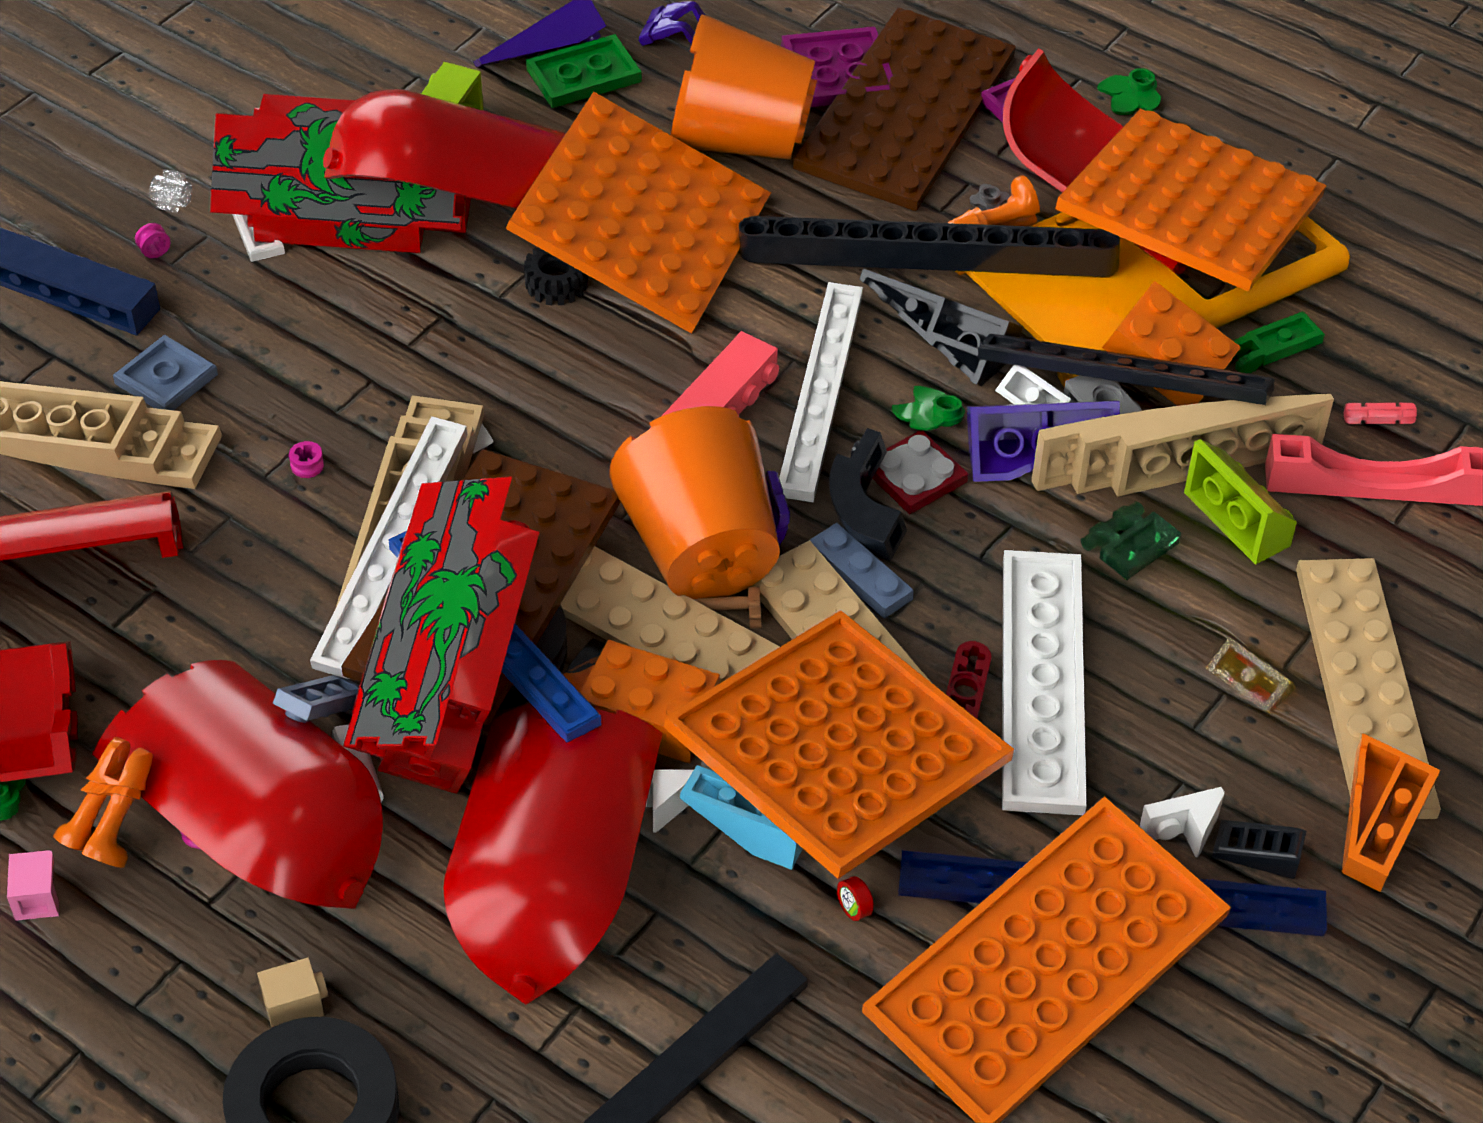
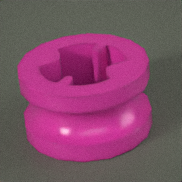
M146 224L135 235V243L145 257H160L170 248V237L160 224Z
M303 441L293 445L289 451L292 472L301 478H311L320 474L324 468L321 447L311 441Z

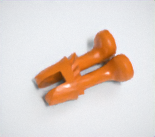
M1020 175L1014 178L1011 183L1012 195L1007 199V203L982 211L979 207L972 210L969 209L948 223L1031 226L1037 223L1035 214L1040 213L1039 200L1030 180L1026 176Z
M114 737L102 753L94 770L85 778L90 781L81 791L87 793L77 812L68 823H64L56 829L53 837L66 847L82 851V854L89 858L114 867L124 868L128 860V854L123 847L117 844V836L131 804L135 799H140L141 790L145 791L153 754L140 747L129 756L130 742ZM107 796H111L97 828L92 833V826Z

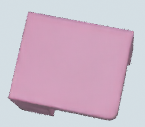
M52 851L9 854L7 899L15 921L59 916V900L53 885L54 857Z

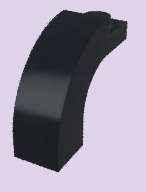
M867 428L861 440H857L854 443L850 458L840 454L836 455L829 478L830 496L842 528L874 556L891 561L907 532V528L901 511L878 504L867 496L869 484L887 453L881 432Z

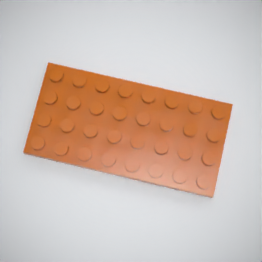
M1104 796L862 1005V1013L975 1123H1000L1229 915L1231 907Z

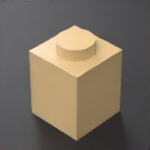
M309 957L257 972L271 1027L294 1019L324 1016L321 999L329 997L322 971L313 973Z

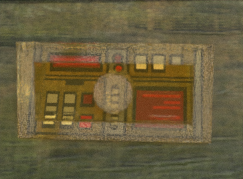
M1230 637L1205 667L1206 670L1268 714L1296 689L1291 680Z

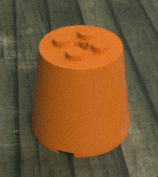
M701 14L690 48V53L695 54L691 71H684L671 136L699 151L790 160L794 144L802 143L817 80L812 79L811 76L815 61L715 18Z
M701 406L678 410L649 422L651 429L636 439L630 435L618 448L611 461L610 479L618 498L670 590L677 596L686 595L691 599L728 597L753 586L764 578L775 566L779 558L780 547L759 440L752 422L738 417L737 412L729 408Z

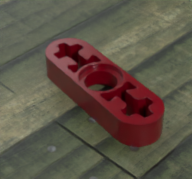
M967 641L957 648L946 695L978 719L991 662V652L986 645L980 642ZM970 655L977 656L974 673L966 671ZM967 685L972 687L976 694L972 697H963L956 693L955 688Z

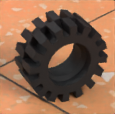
M538 247L532 249L533 254H527L526 261H524L525 286L531 297L535 295L536 301L541 303L543 299H546V305H552L553 301H558L559 306L564 305L565 299L572 303L575 301V295L579 298L584 295L583 290H587L588 287L587 274ZM551 272L565 273L562 275H548Z

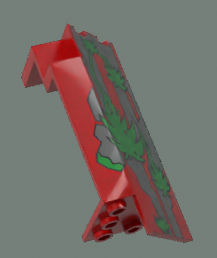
M263 94L260 108H254L253 116L215 114L210 213L247 215L248 227H253L256 242L274 243V240H280L284 244L420 253L425 230L466 233L472 198L421 185L381 178L357 176L335 179L324 178L326 168L323 166V158L327 148L330 147L334 128L343 112L356 100Z
M512 477L421 483L371 645L343 747L380 757L381 760L377 771L457 794L470 772L483 723L491 711L540 533L530 529L527 524L520 521L500 520Z

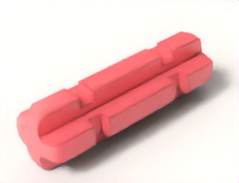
M1395 402L1365 403V406H1361V403H1347L1344 408V420L1348 425L1361 424V421H1365V424H1396V421H1399V424H1413L1417 417L1416 405L1412 402H1400L1399 406H1396Z

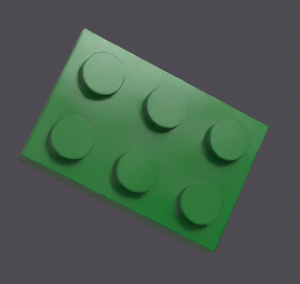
M616 34L526 59L528 73L551 108L589 98L593 91L597 94H602L642 82V71Z

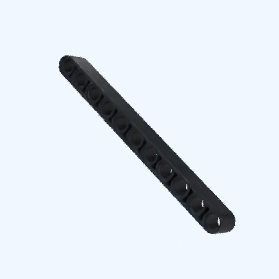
M750 216L744 218L739 223L741 257L752 263L1093 277L1113 275L1119 268L1120 237L1103 229Z

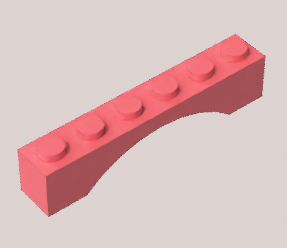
M1272 434L1265 462L1266 488L1268 492L1483 506V448L1460 446L1448 452L1423 459L1401 462L1372 461L1338 453L1323 446L1310 436Z

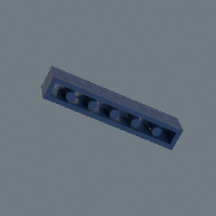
M0 227V286L136 336L160 310L155 283Z

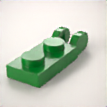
M1302 311L1249 331L1245 336L1235 339L1234 342L1241 348L1232 360L1238 359L1235 365V369L1238 372L1252 373L1262 364L1267 365L1323 343L1325 334Z

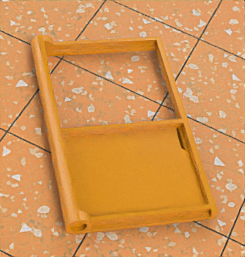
M1063 212L1031 225L1032 227L1101 229ZM1307 216L1297 230L1316 245L1314 254L1260 277L1249 292L1237 287L1212 299H1204L1174 272L1122 237H1120L1119 268L1115 274L1106 277L955 272L959 275L966 273L1038 341L1105 351L1102 349L1103 345L1154 281L1215 328H1219L1344 272L1348 268L1350 255L1345 245L1341 244ZM1057 372L1058 378L1061 384L1064 386V388L1066 380L1079 376L1075 374Z

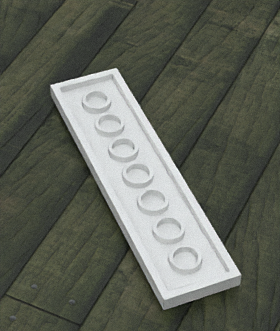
M1004 550L1002 740L1014 748L1012 760L1002 767V810L1068 815H1083L1086 811L1081 554Z

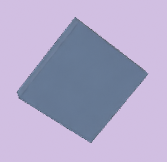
M163 335L113 374V379L117 386L133 396L143 397L145 403L151 407L175 410L216 377L218 372L216 365L168 336Z

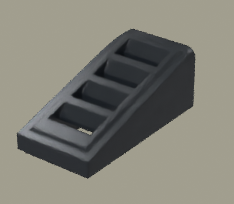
M1221 820L1212 857L1294 879L1307 830L1288 826ZM1230 835L1238 837L1236 847L1228 846ZM1247 840L1255 842L1253 849L1245 848ZM1263 844L1271 846V850H1262ZM1280 849H1283V850H1286V851H1288V852H1279V851H1280Z

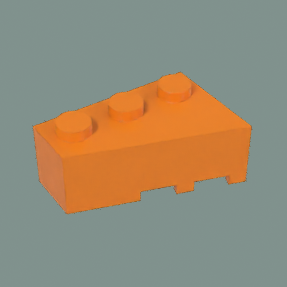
M1362 733L1355 756L1342 873L1381 892L1436 782L1440 770Z

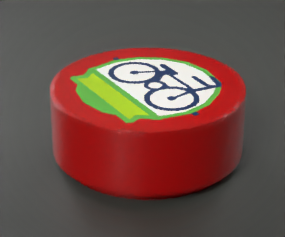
M852 876L838 883L837 896L839 903L851 920L859 921L872 914L874 908L873 897L862 879Z

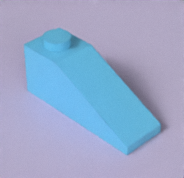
M696 765L680 793V799L752 855L792 870L803 848L717 773Z

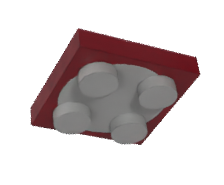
M922 430L886 448L887 453L873 477V480L909 515L968 481V473Z

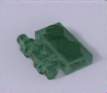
M1135 501L1129 506L1123 505L1115 510L1112 518L1105 523L1098 522L1089 529V534L1081 538V545L1087 551H1091L1097 546L1102 547L1099 558L1124 579L1128 580L1178 545L1182 533L1156 512H1152L1143 519L1141 515L1144 514V508L1139 502ZM1121 529H1122V530H1126V531L1123 532L1121 535H1119V534L1117 533V532L1120 531Z

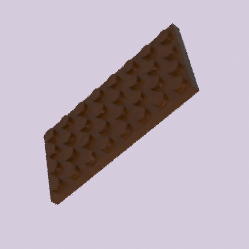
M898 7L861 60L862 63L867 65L858 64L852 73L853 76L860 79L850 77L841 89H846V94H838L795 156L793 169L917 211L983 106L982 91L996 86L1013 59L1016 46ZM885 63H889L893 74L889 82L883 67ZM889 85L890 88L889 90L866 92L865 87Z
M482 449L462 480L512 477L500 520L520 521L527 524L530 529L540 532L515 624L537 645L621 501L613 489ZM385 599L343 662L341 668L344 677L361 682ZM502 672L491 711L483 724H490L513 685Z

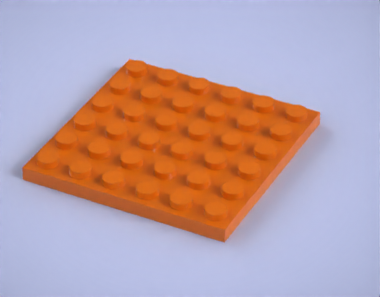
M593 91L510 218L506 229L692 334L740 249V221L750 216H758L771 192Z
M1140 109L1058 197L1055 209L1249 292L1323 197L1327 185L1316 181L1312 176L1301 175L1286 169L1278 162H1269L1257 157L1246 149H1238L1223 143L1217 137L1206 136L1191 130L1185 124L1174 123L1162 118L1154 111Z
M841 610L665 716L664 728L837 879L1012 760L1014 748Z

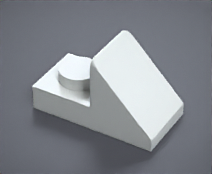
M654 770L646 807H653V833L659 831L689 806L680 799V793L693 770Z
M1222 787L1144 805L1139 827L1154 840H1169L1178 834L1184 833L1194 856L1197 858L1218 819L1224 791Z

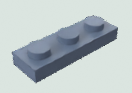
M838 523L833 524L810 539L849 587L884 619L913 600L914 590Z
M331 675L278 688L272 704L286 710L285 714L287 717L306 723L312 719L328 717L334 713L347 712L349 709H353L360 685L346 678Z

